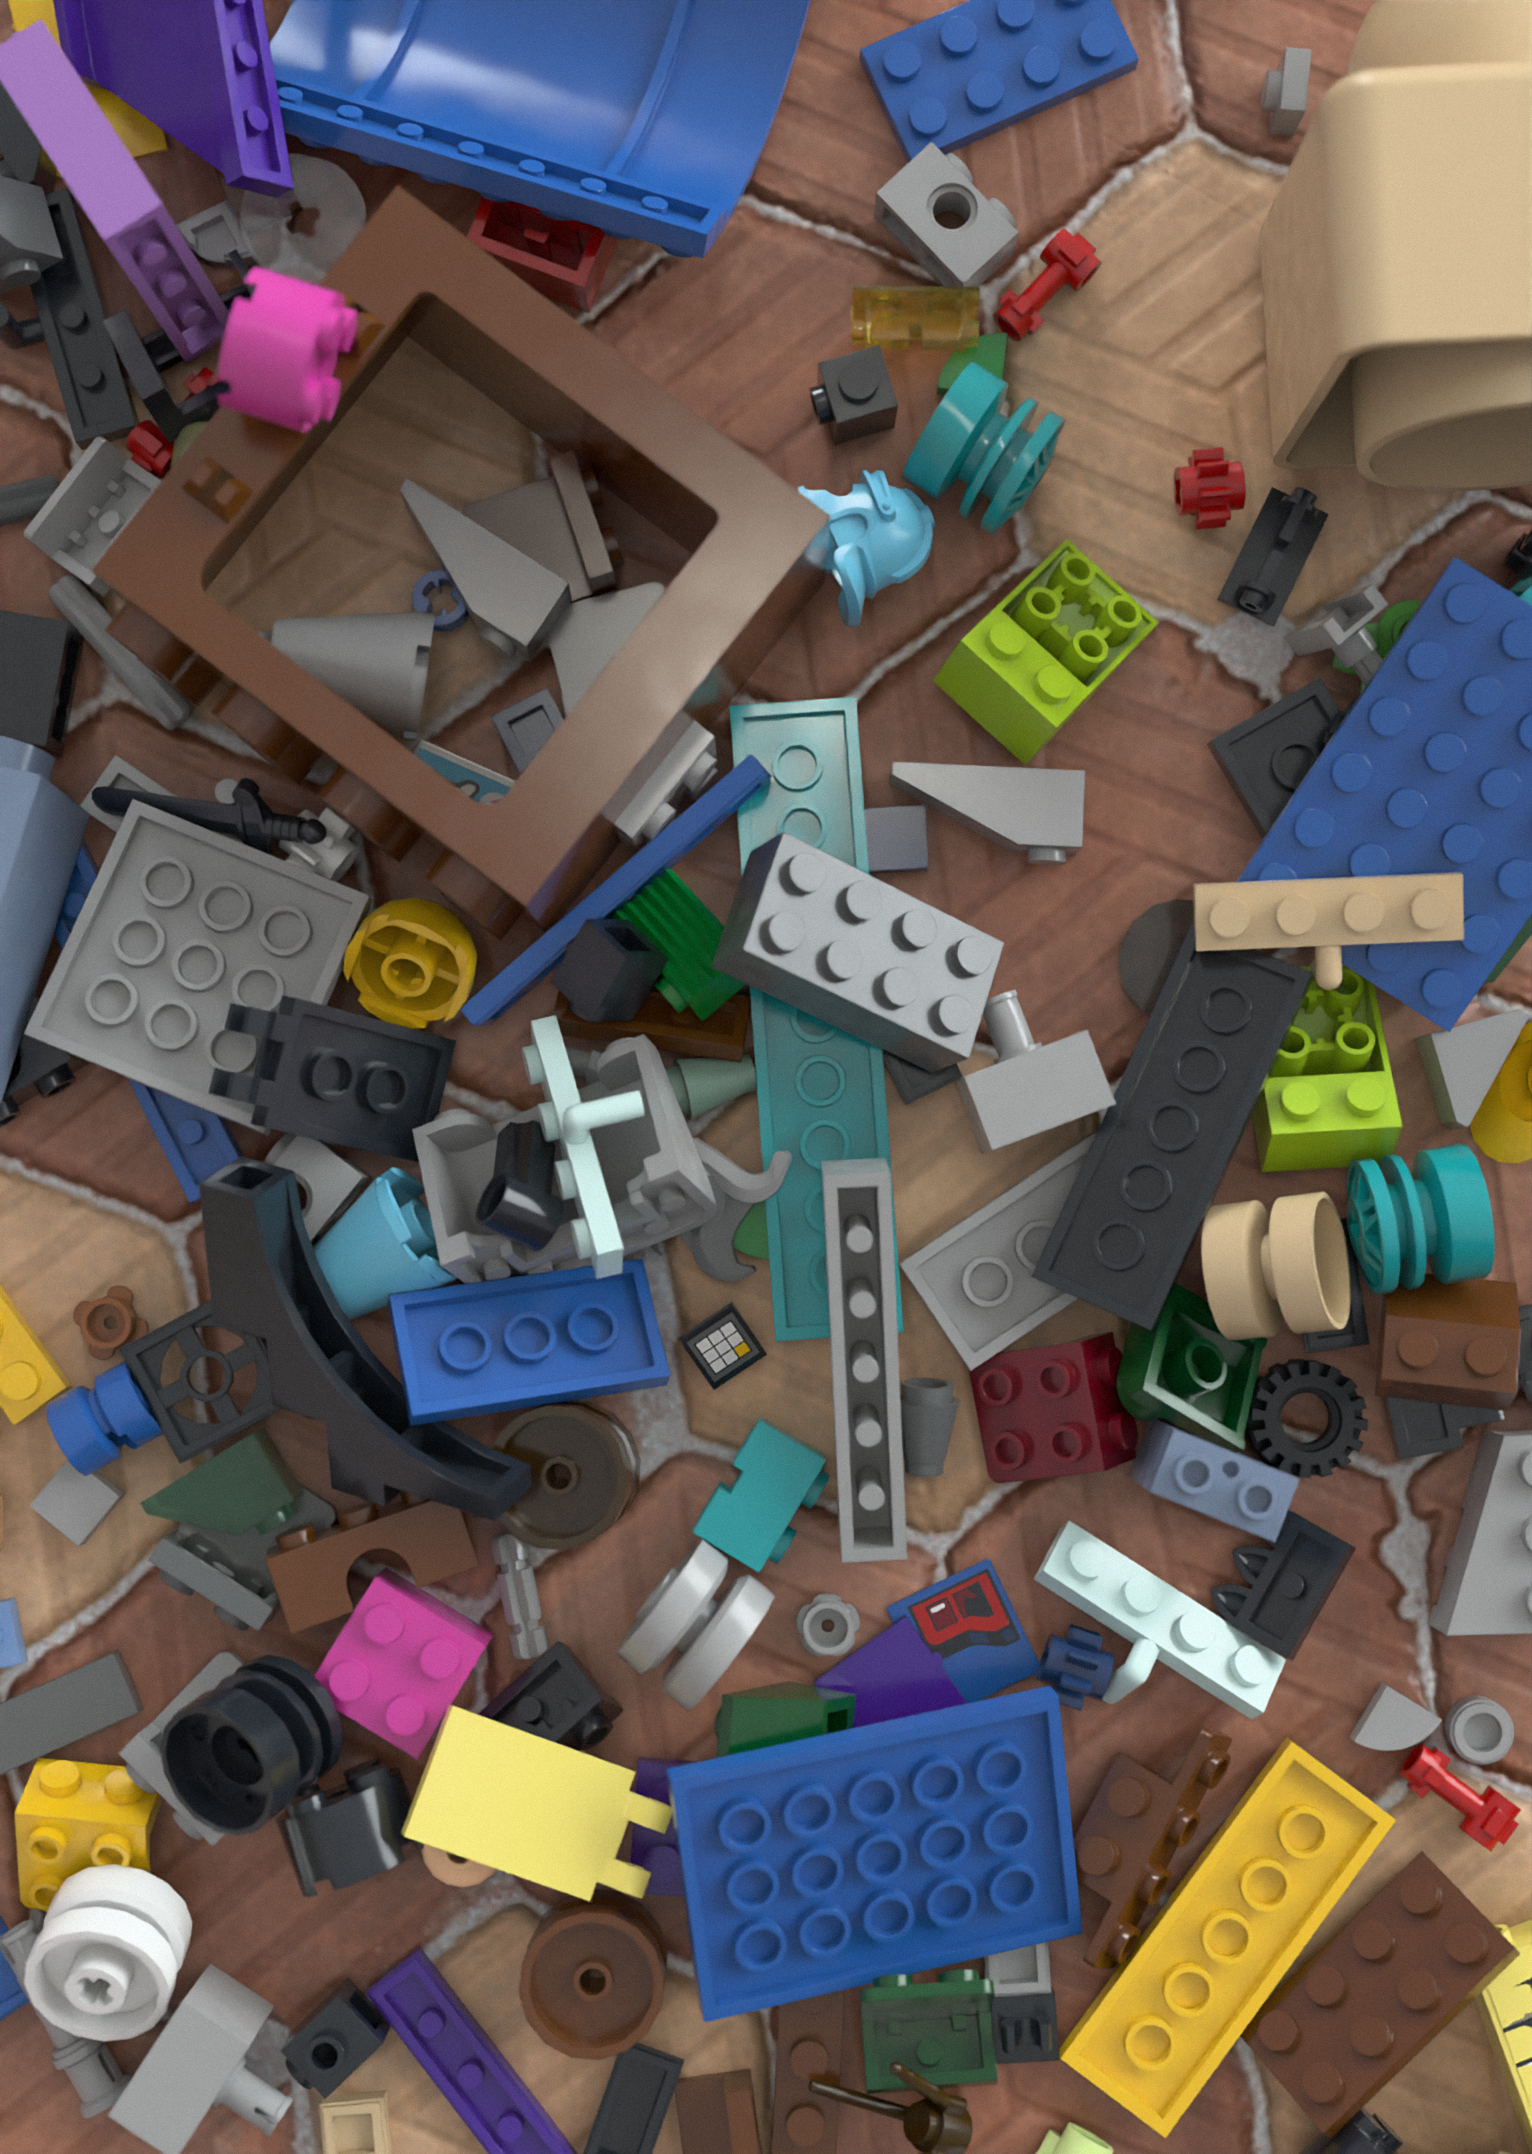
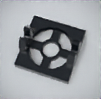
M211 1300L119 1349L180 1464L239 1434L241 1431L263 1421L282 1409L272 1405L266 1338L250 1336L243 1331L213 1322ZM203 1326L225 1328L240 1336L245 1344L226 1354L217 1350L206 1349L196 1329ZM177 1341L186 1360L181 1368L180 1379L163 1388L161 1383L162 1361L171 1344ZM204 1356L213 1357L218 1360L225 1371V1381L222 1387L213 1394H203L197 1391L191 1384L189 1377L193 1363ZM255 1361L258 1369L256 1389L247 1406L240 1413L229 1393L234 1381V1372ZM188 1397L198 1401L210 1402L220 1423L194 1422L179 1414L173 1408V1405Z

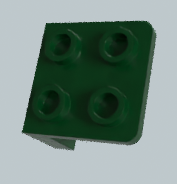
M968 1969L942 1972L938 1975L939 1983L912 1984V1976L903 1974L885 1975L872 1979V1988L860 1990V2015L867 2094L915 2091L891 2074L889 2067L894 2061L912 2069L940 2089L997 2085L998 2077L991 2009L995 1996L993 1980L978 1979V1971Z

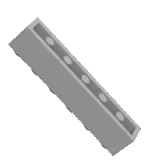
M886 1158L821 1161L842 1563L907 1560L890 1170Z

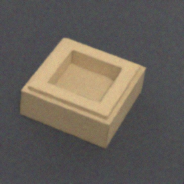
M387 2090L332 2095L326 2099L322 2097L319 2109L323 2154H392Z

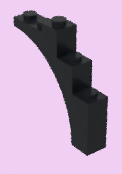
M240 1156L199 1184L213 1322L243 1331L250 1336L266 1338L272 1405L301 1414L308 1419L326 1423L332 1489L383 1506L391 1502L399 1493L405 1491L419 1498L429 1499L468 1512L476 1517L496 1521L531 1487L530 1464L486 1447L449 1423L438 1421L410 1426L402 1384L370 1351L344 1314L317 1262L302 1218L295 1172L293 1170Z

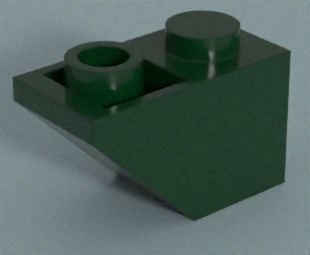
M791 1681L722 1694L721 1707L715 1720V1734L718 1739L716 1758L853 1729L856 1694Z

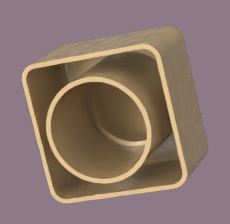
M1376 0L1364 18L1350 55L1347 76L1333 84L1322 98L1260 230L1273 462L1276 465L1290 469L1356 467L1363 477L1375 483L1420 491H1473L1532 484V0Z

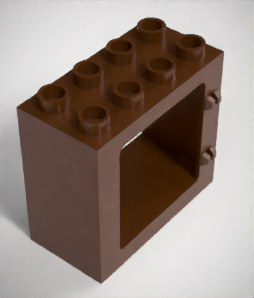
M397 185L318 284L319 287L341 293L344 298V307L357 311L358 315L352 344L348 352L338 351L331 377L341 382L338 403L331 420L327 421L319 418L318 422L313 424L307 432H301L221 406L91 571L126 603L105 629L110 636L137 656L136 659L197 707L201 706L219 682L228 687V691L212 709L211 713L238 734L237 737L298 785L301 784L319 759L334 769L335 772L317 795L335 809L342 819L351 824L353 828L399 863L420 837L440 851L442 854L423 877L441 891L440 894L498 940L502 941L521 915L544 933L561 920L621 843L614 823L691 724L696 721L707 731L712 727L823 585L826 575L831 515ZM407 336L558 452L563 454L573 450L580 469L592 466L597 482L693 554L692 558L506 795L499 801L490 804H482L471 799L205 592Z

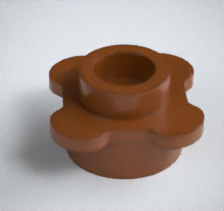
M113 1286L108 1290L105 1297L93 1302H80L74 1310V1322L80 1326L84 1339L89 1343V1353L96 1359L107 1360L112 1358L116 1349L138 1340L149 1332L147 1322L138 1318L132 1305L134 1295L132 1291L125 1286ZM110 1316L114 1317L117 1321L113 1329L108 1328L105 1323L106 1319Z

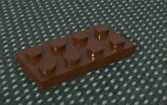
M1421 1851L1260 2007L1240 2036L1320 2131L1331 2139L1505 1970L1520 1953Z

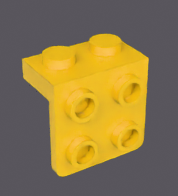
M37 1758L14 1813L21 1903L30 1909L48 1911L54 1895L64 1881L88 1867L116 1864L142 1869L150 1873L149 1836L163 1797L157 1791L154 1794H150L141 1789L130 1778L124 1766Z

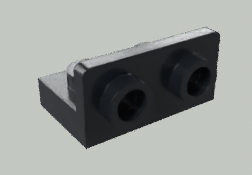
M558 1641L480 1711L478 1715L580 1751L582 1749H590L603 1741L612 1731V1721L623 1712V1708L616 1699L603 1693L568 1645Z

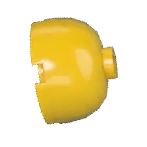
M418 897L389 901L373 910L364 919L345 950L343 971L347 983L350 977H352L354 985L361 992L357 1000L368 1012L388 1023L411 1029L425 1028L428 1021L440 1020L445 1017L444 1022L455 1017L467 1000L473 987L477 953L468 928L456 913L438 902Z

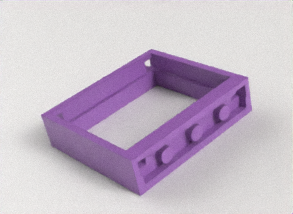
M40 19L23 31L11 34L12 38L0 44V81L104 242L187 364L224 340L230 313L163 203L42 19Z

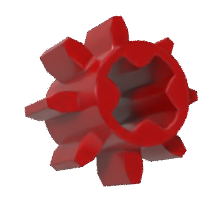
M1223 447L1192 450V457H1188V466L1175 468L1173 487L1176 511L1179 516H1195L1196 530L1226 527V521L1231 520L1230 511L1242 510L1244 508L1246 485L1242 463L1240 461H1224Z

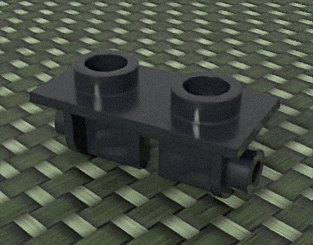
M1274 487L1271 488L1219 594L1218 601L1272 627L1275 626L1329 515L1314 507L1317 496L1304 488L1295 487L1292 494L1288 495Z

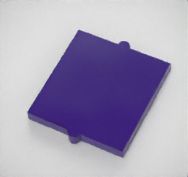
M906 1614L814 1680L818 1687L856 1694L853 1728L967 1704V1700L942 1667V1654L930 1650Z

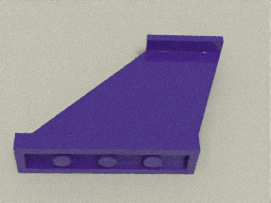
M53 0L61 50L84 84L111 91L222 172L227 186L278 198L294 188L262 0Z

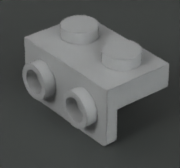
M98 436L25 529L24 537L59 566L104 597L110 588L91 569L161 483V480L129 460L108 440Z

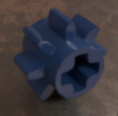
M1070 1624L1066 1638L1054 1634L1049 1635L1040 1658L1037 1681L1051 1685L1052 1689L1059 1696L1060 1705L1081 1711L1085 1696L1098 1701L1102 1700L1112 1674L1114 1654L1100 1650L1103 1642V1637L1099 1636L1100 1633Z

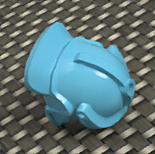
M867 470L860 471L859 484H851V492L846 496L838 497L826 490H807L804 486L798 488L800 493L831 515L826 573L833 574L841 589L838 597L839 613L843 623L850 627H859L865 597L873 599L879 590L893 583H902L912 577L926 563L933 544L935 520L928 505H924L921 499L911 490L888 485L883 470H875L871 474Z

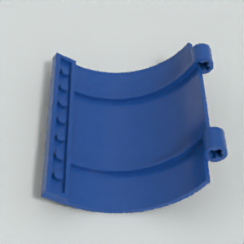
M293 0L281 26L270 42L284 133L299 137L302 143L311 147H334L357 154L362 161L371 165H393L417 172L422 179L431 183H453L479 191L482 197L490 201H513L539 209L544 216L559 221L573 219L599 227L604 234L613 238H636L661 246L668 254L676 257L688 258L696 256L703 259L732 217L754 173L788 82L811 0Z

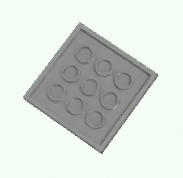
M132 799L24 1034L41 1043L268 1136L271 1129L251 1124L255 1104L208 1094L214 1068L253 1076L263 1039L224 1029L230 1003L255 1007L278 1014L283 995L326 1006L343 970L345 950L366 918L373 901L365 893Z

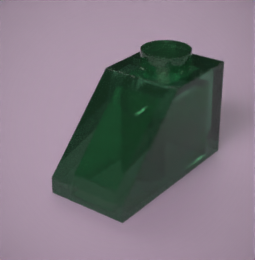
M264 1428L250 1434L140 1504L148 1515L236 1536L255 1525L262 1536L295 1515L289 1503L304 1495V1492Z

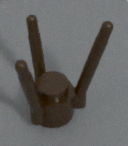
M894 2061L890 2064L889 2070L891 2074L926 2097L919 2102L913 2103L910 2107L819 2080H811L808 2084L810 2092L904 2121L903 2129L907 2140L912 2143L917 2151L922 2152L917 2154H963L971 2142L973 2127L971 2116L967 2110V2100L963 2097L948 2094L899 2062Z

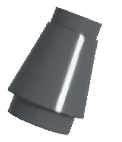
M911 1378L902 1382V1394H900L902 1447L905 1459V1472L908 1474L926 1477L943 1474L944 1461L946 1460L959 1405V1399L953 1396L954 1385L949 1381L935 1378Z

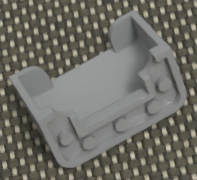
M644 1034L635 1038L618 1039L610 1043L597 1058L595 1064L600 1080L578 1089L581 1103L637 1090L642 1098L644 1116L589 1129L623 1245V1256H626L707 1223L716 1215L718 1209L708 1176L656 1046ZM538 1106L492 1125L484 1118L471 1114L468 1110L451 1109L437 1115L434 1121L412 1130L440 1266L465 1284L593 1266L590 1257L579 1259L570 1221L579 1219L574 1198L562 1199L554 1169L551 1194L562 1200L563 1214L557 1231L543 1249L532 1251L479 1225L476 1221V1209L485 1187L493 1178L498 1133L510 1122L527 1123L534 1120L540 1123ZM557 1140L552 1141L556 1145L554 1162L563 1160Z

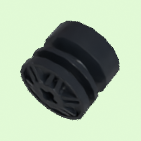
M264 1655L247 1661L234 1674L222 1679L215 1689L204 1692L179 1710L164 1727L160 1751L164 1774L176 1798L196 1820L215 1832L240 1836L257 1831L282 1811L294 1797L300 1796L311 1784L324 1777L338 1762L343 1736L340 1716L328 1691L313 1674L288 1658Z

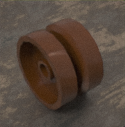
M594 1889L590 1901L573 1895L565 1896L542 1915L529 1940L527 1952L522 1962L519 1996L527 2022L545 2044L572 2058L601 2060L626 2052L649 2033L662 2008L668 1951L660 1925L641 1903L618 1891ZM591 1969L601 1971L604 1977H591Z

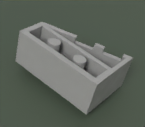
M1532 1428L1483 1430L1461 1505L1464 1511L1454 1546L1449 1547L1444 1564L1447 1570L1437 1605L1433 1604L1427 1623L1446 1636L1532 1633Z

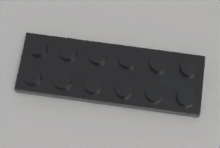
M1191 925L1113 1096L1116 1104L1109 1106L1032 1274L1033 1278L1151 1332L1155 1331L1205 1220V1216L1210 1209L1314 978L1312 972L1255 949L1196 951L1194 925Z

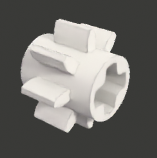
M328 807L325 808L320 817L306 809L298 816L305 817L306 820L316 819L322 822L327 830L326 838L314 845L307 844L304 841L297 843L280 840L279 847L290 855L286 862L337 882L348 871L359 853V847L348 840L356 829Z

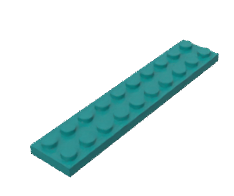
M856 697L730 706L734 768L752 754L772 776L769 778L771 781L737 810L742 875L750 852L782 832L869 874ZM750 986L763 1172L769 1169L776 1152L788 1150L792 1155L787 1177L781 1189L771 1198L765 1200L775 1341L829 1338L821 1161L870 1158H886L891 1176L897 1333L903 1332L883 1050Z

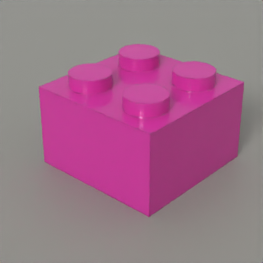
M385 1567L370 1584L314 1677L328 1691L336 1710L415 1759H418L445 1716L449 1704L453 1703L494 1633L423 1589H417L415 1584Z

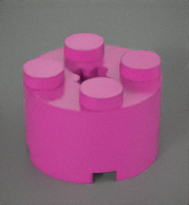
M256 267L245 280L246 282L258 285L251 302L239 298L236 299L226 329L219 362L218 379L231 383V393L218 395L219 404L227 409L301 432H307L313 424L318 422L319 418L330 421L335 412L341 382L331 377L338 351L348 352L352 344L357 326V311L344 307V298L341 293Z

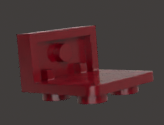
M1113 1332L1088 1335L1063 1344L1000 1352L972 1371L969 1370L989 1477L994 1482L1006 1483L1103 1472L1137 1458L1135 1452L1138 1440L1137 1424L1135 1418L1123 1406L1117 1391V1375L1122 1353L1115 1346Z

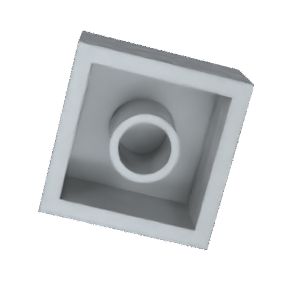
M1016 989L987 999L983 1011L985 1022L999 1057L993 1060L995 1065L966 1075L955 1082L981 1154L1116 1104L1088 1030L1043 1046L1041 1042L1035 1044L1017 999Z
M210 1963L179 2005L108 2114V2117L164 2154H180L210 2106L217 2109L219 2104H222L264 2132L263 2134L269 2138L293 2098L289 2095H284L245 2069L244 2065L247 2061L242 2057L271 2013L274 2005Z

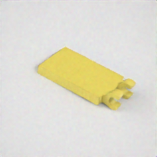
M449 1704L401 1834L404 1837L587 1901L591 1900L597 1882L642 1899L651 1872L644 1870L643 1867L618 1859L616 1855L628 1821L665 1834L672 1816V1808L663 1802L629 1791L636 1773L635 1771Z

